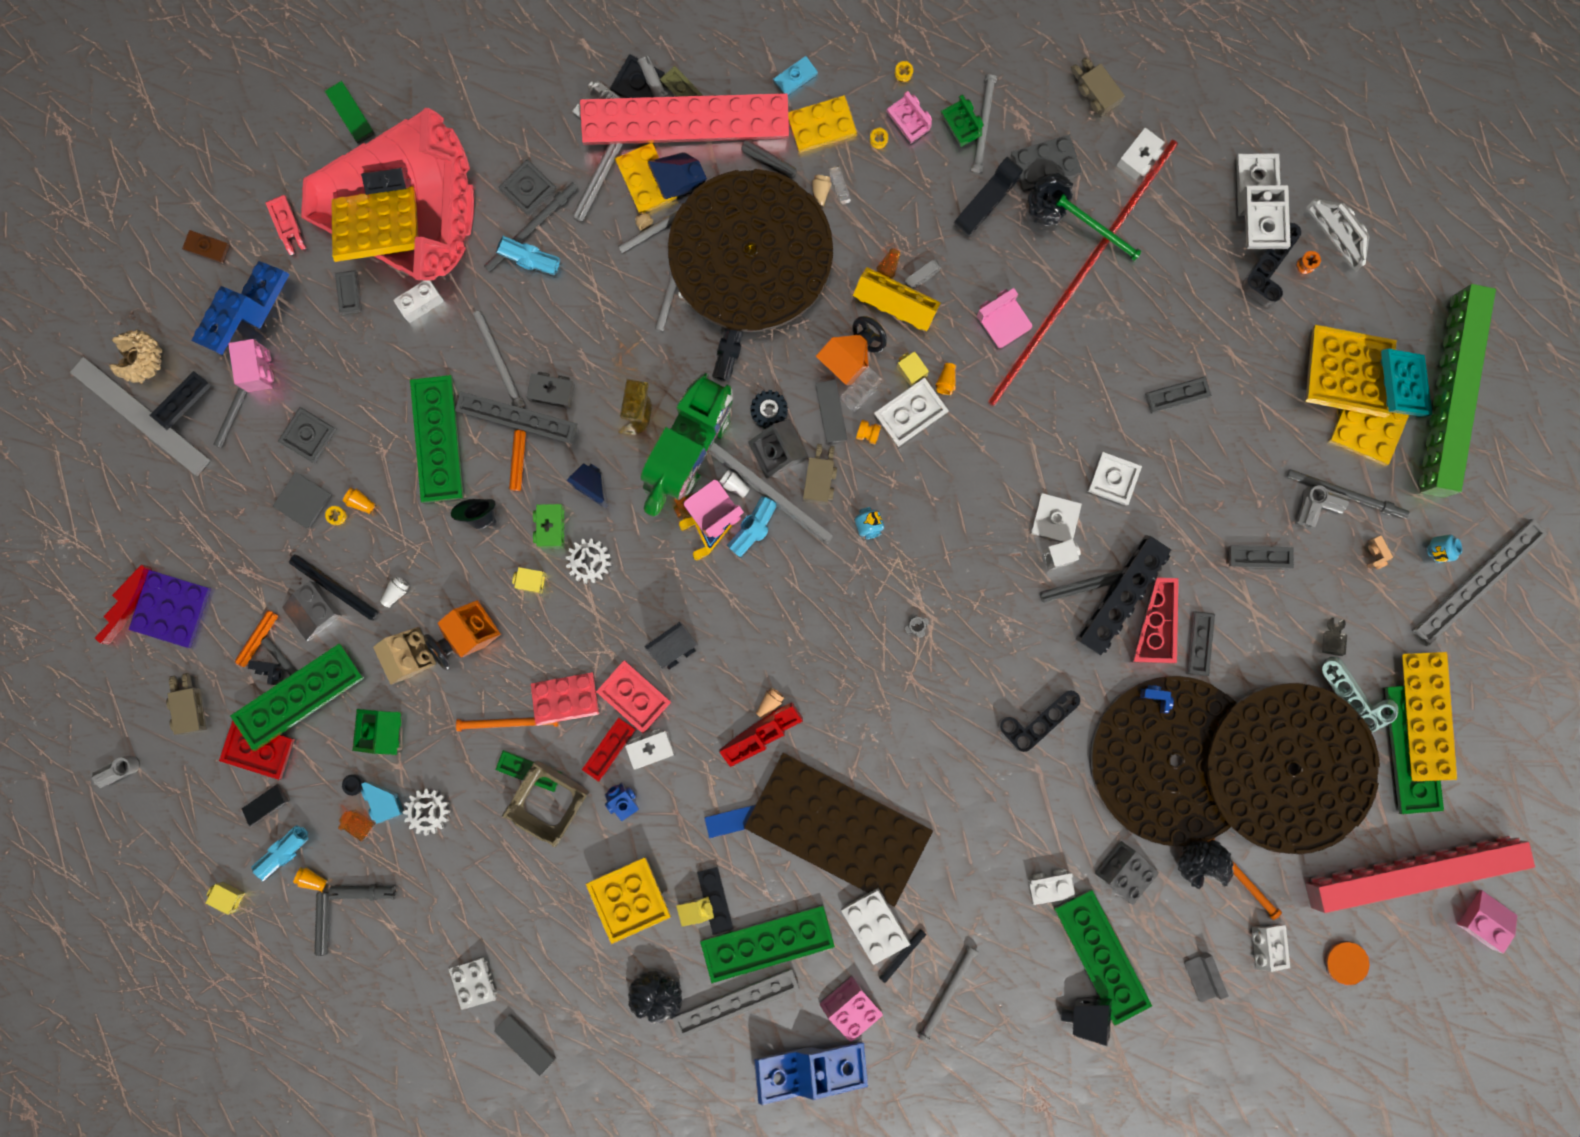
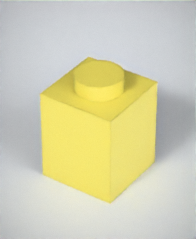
M907 352L898 359L899 362L896 368L910 387L925 378L929 373L916 352L912 354Z
M518 567V571L514 572L512 584H515V589L542 594L546 573Z
M224 882L212 885L208 890L206 904L229 915L236 912L245 893Z
M709 897L689 900L676 906L682 927L703 923L714 918Z

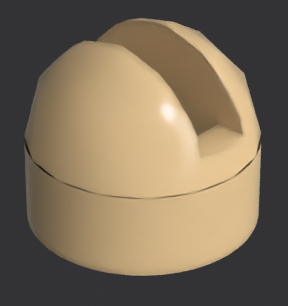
M641 212V215H636L635 223L641 231L648 229L653 224V219L645 212Z

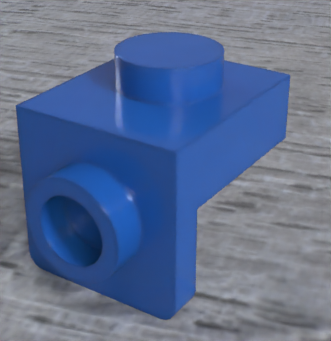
M1148 685V689H1141L1140 698L1161 700L1160 713H1169V709L1173 708L1174 700L1171 697V692L1160 691V686Z

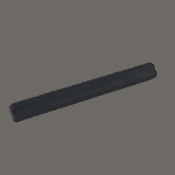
M294 554L290 558V565L372 621L377 617V610L300 556Z

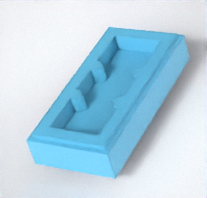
M805 56L775 77L773 82L782 94L788 93L789 95L818 75V71Z

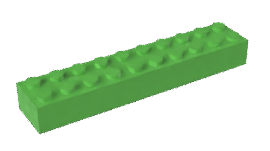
M1470 284L1451 298L1450 307H1452L1446 324L1448 333L1443 341L1445 351L1440 359L1441 374L1436 381L1438 391L1433 400L1435 409L1429 422L1431 432L1426 440L1427 454L1423 458L1424 473L1419 480L1420 493L1446 498L1462 492L1496 293L1495 288Z

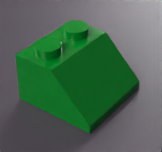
M357 709L352 751L397 755L401 712Z

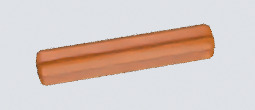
M523 430L514 431L509 489L512 491H520L522 485L526 432Z
M269 610L266 611L236 657L235 663L237 665L246 667L261 641L278 618L276 613Z

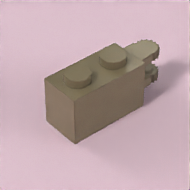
M1085 57L1081 62L1087 73L1084 74L1077 64L1071 67V71L1079 81L1078 89L1080 93L1088 98L1092 109L1102 117L1121 104L1125 95L1102 64L1095 67Z
M817 444L815 458L809 457L803 501L827 505L828 500L833 499L834 488L830 487L831 479L836 480L837 467H833L835 446H830L828 460L820 459L823 448L822 444Z
M189 673L182 674L183 690L179 689L177 677L175 675L170 676V693H167L166 705L171 713L170 728L174 735L207 730L200 688L192 687Z

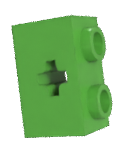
M562 504L536 505V510H533V522L536 523V531H533V543H536L538 548H564V506ZM548 522L553 525V527L549 528V531L544 528V526L548 525Z

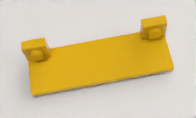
M1447 652L1403 654L1402 664L1411 780H1457Z

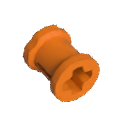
M1308 251L1303 257L1298 259L1296 267L1301 274L1311 273L1320 265L1321 257L1315 251Z

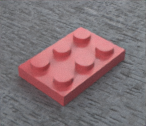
M625 660L596 691L643 734L671 703L667 697Z
M593 672L531 683L534 717L537 726L599 714Z

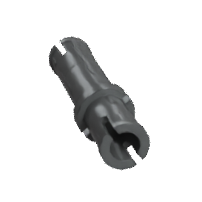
M371 884L370 886H330L329 894L332 893V895H329V898L331 900H394L396 891L393 892V890H396V886H377V884Z

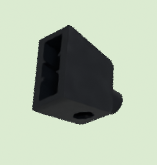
M1077 999L1074 1010L1062 1009L1061 1022L1073 1023L1074 1036L1107 1046L1110 1040L1112 999Z

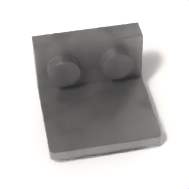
M1121 841L1095 874L1118 892L1127 902L1134 905L1159 872L1139 853Z

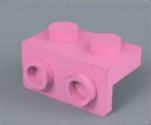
M906 91L902 99L887 109V113L907 140L912 143L931 129L932 118L926 110L923 111L917 97Z

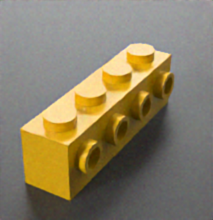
M868 267L862 273L853 294L861 302L869 303L878 310L887 312L898 320L906 321L915 328L925 331L929 329L941 302Z

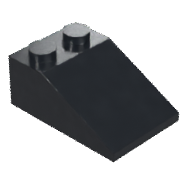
M678 622L644 647L662 669L668 668V670H671L679 664L678 659L683 656L688 658L696 652L695 648L698 645L681 622Z

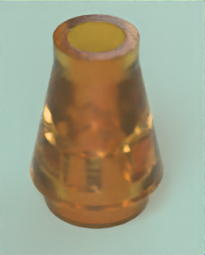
M891 248L876 267L877 272L889 278L895 277L901 253Z

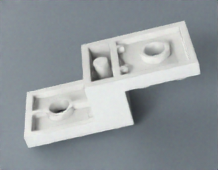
M1238 154L1236 156L1238 216H1245L1246 249H1288L1291 246L1288 185H1280L1279 154ZM1254 171L1262 172L1263 179H1256L1253 174ZM1263 223H1270L1273 227L1272 232H1266L1263 229Z

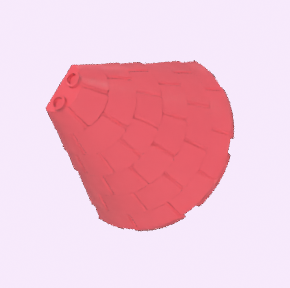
M424 108L415 116L401 121L367 144H361L347 154L340 156L328 165L305 177L302 187L301 217L332 234L331 199L366 194L361 173L407 168L406 177L411 180V186L409 187L414 186L416 192L418 237H415L414 250L374 257L397 270L405 272L415 280H436V277L439 275L445 276L461 259L466 249L463 243L465 236L471 234L473 224L474 192L473 185L468 184L466 173L470 170L462 144L454 130L447 128L443 124L444 118L430 108Z

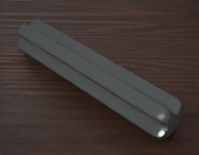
M746 139L742 144L744 152L790 179L795 176L797 169L750 140Z
M318 892L316 894L315 956L327 955L329 892Z

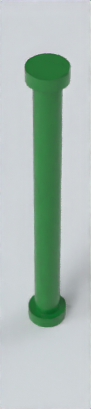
M1064 194L1056 201L1055 204L1057 206H1062L1129 254L1131 256L1130 259L1133 261L1141 254L1140 249H1135L1067 200Z

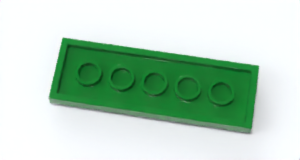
M447 375L410 379L421 503L464 499L453 377Z
M339 643L230 715L251 749L256 751L364 678L343 646Z
M1404 686L1385 687L1386 699L1394 701L1398 706L1397 718L1389 724L1399 814L1444 811L1441 780H1411ZM1387 707L1388 715H1392L1394 711Z
M1090 889L1053 908L1099 998L1112 999V1024L1116 1026L1152 1007L1093 890Z
M823 905L700 941L711 984L835 948Z

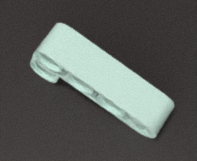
M1335 656L1326 659L1322 668L1324 676L1336 694L1349 704L1354 699L1362 702L1363 705L1361 707H1354L1352 705V708L1363 719L1370 717L1374 720L1375 723L1373 725H1368L1371 732L1396 720L1398 706L1394 701L1386 699L1372 706L1343 661ZM1330 664L1337 666L1336 672L1334 669L1329 670ZM1343 681L1348 682L1351 688L1344 690L1339 686V683ZM1389 707L1394 713L1392 715H1385L1382 709Z

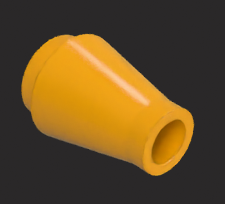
M944 363L942 372L935 385L938 393L952 395L953 391L956 390L955 364Z
M352 487L349 488L342 500L346 503V506L371 514L376 505L359 489Z
M300 867L293 883L297 884V887L322 892L327 880L307 867L305 869Z

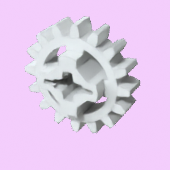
M592 538L589 540V543L582 539L581 545L575 542V550L569 548V552L572 555L566 556V559L570 561L566 568H572L569 574L571 576L577 574L575 580L579 582L583 578L584 584H587L589 579L595 584L597 577L603 580L602 573H609L606 570V566H612L610 562H607L611 555L605 554L608 548H600L602 545L600 541L595 545ZM590 548L598 550L600 554L594 555L591 553ZM582 551L579 559H576L577 554ZM588 556L591 559H594V561L591 562L590 568L586 563H584L585 561H587ZM602 563L601 568L596 572L598 564ZM577 569H586L588 575L580 573Z
M425 789L424 794L421 790L416 791L417 797L410 795L411 802H405L404 804L408 807V810L403 811V814H408V818L404 822H411L409 829L416 827V834H420L422 830L424 835H429L430 830L435 834L437 833V827L440 829L445 827L442 822L449 821L446 814L451 813V810L446 809L445 806L450 803L443 802L444 794L437 796L438 790H434L431 794L430 789ZM422 798H431V799H433V800L430 801L429 803H426L424 800H421V799H422ZM431 807L428 812L430 815L424 816L425 808ZM438 807H440V816L438 815ZM424 821H428L430 824L432 823L433 825L424 826L421 825V823H423Z

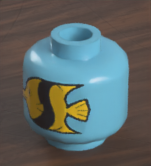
M871 507L859 510L860 514L854 519L858 534L866 539L880 536L881 531L884 529L880 512L878 510H871Z
M1452 534L1432 538L1430 545L1427 547V552L1437 563L1456 561L1459 555L1462 554V544L1460 539H1456Z

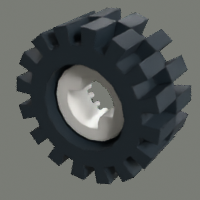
M764 390L761 391V394L755 395L756 397L755 399L753 398L750 409L752 419L759 427L762 426L763 429H766L775 423L785 421L788 415V407L783 395H780L777 391L772 392V390L767 392ZM766 405L774 406L773 414L767 415L764 413Z

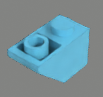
M373 782L362 784V796L365 801L368 800L370 806L369 815L373 821L375 820L376 824L403 814L404 808L398 793Z

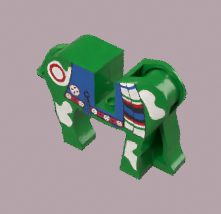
M707 373L699 375L690 383L676 407L678 411L676 420L671 429L665 427L642 470L640 480L644 481L643 490L649 494L644 504V512L652 517L657 516L661 512L667 495L680 500L682 497L692 494L701 478V475L697 473L716 437L721 440L731 423L729 419L733 402L732 387L728 384L723 387L708 379L709 374Z

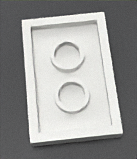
M923 378L876 411L874 416L895 445L900 447L947 414L949 410L928 381Z
M879 888L841 908V912L873 965L910 945L908 937Z

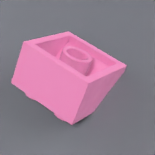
M1480 890L1457 925L1490 949L1504 953L1515 937L1517 915Z

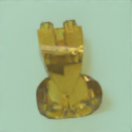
M626 380L620 418L629 421L620 428L618 434L638 435L648 427L652 411L651 399L647 395L648 382Z

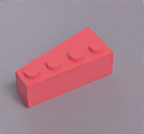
M1156 578L1153 583L1132 662L1177 663L1178 578Z

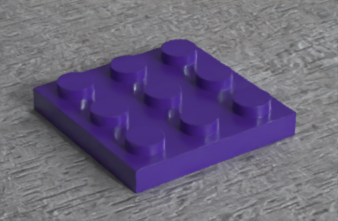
M149 570L128 630L191 648L211 588Z

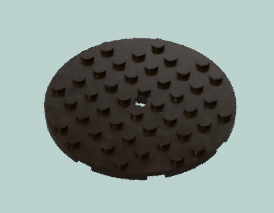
M734 170L704 182L693 191V194L685 203H682L675 215L669 233V266L673 280L682 297L705 319L721 327L736 331L758 332L770 330L798 318L820 296L832 267V232L827 217L819 203L794 180L768 170ZM752 245L756 248V252L754 255H749L745 253V248Z
M1166 676L1150 679L1131 687L1121 694L1103 714L1096 728L1091 747V771L1095 788L1112 817L1124 828L1140 838L1168 846H1187L1196 840L1209 841L1230 829L1231 826L1220 814L1210 792L1207 777V759L1210 743L1216 728L1226 713L1237 702L1210 683L1183 676ZM1148 685L1160 686V691L1171 692V697L1174 700L1173 708L1169 709V713H1160L1161 700L1140 698L1141 689H1148ZM1175 754L1181 758V763L1177 767L1171 765L1170 762L1172 755Z
M1282 683L1267 686L1250 693L1226 713L1216 728L1210 743L1207 759V777L1210 792L1217 809L1225 821L1239 835L1269 851L1286 854H1308L1334 846L1344 840L1346 835L1362 823L1370 811L1377 794L1380 760L1377 745L1365 720L1352 708L1351 704L1333 692L1321 687L1301 683ZM1291 762H1295L1298 765V771L1295 774L1288 772Z

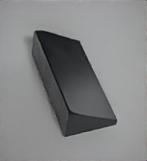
M276 784L244 806L242 811L248 825L251 827L281 808L289 800L279 785Z

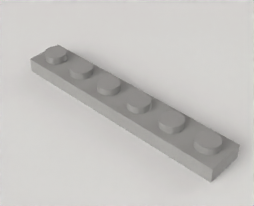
M791 968L674 1016L672 1020L681 1039L800 990Z

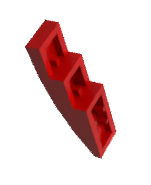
M141 564L112 595L117 602L103 616L109 623L95 637L100 644L109 645L135 611L148 571L152 570L150 566Z
M793 702L744 730L723 746L719 753L727 764L732 767L766 750V744L784 736L785 730L803 722V717Z

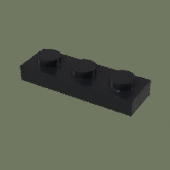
M193 371L149 416L165 430H168L211 385Z
M718 866L698 871L697 875L703 898L709 897L713 909L714 918L709 919L712 934L715 935L734 930Z

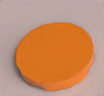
M1349 941L1333 945L1328 950L1325 958V966L1330 977L1344 985H1356L1363 981L1370 967L1369 957L1365 950L1358 944Z

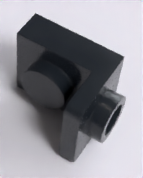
M249 661L248 669L255 670L254 674L268 675L267 684L277 685L282 677L280 664Z

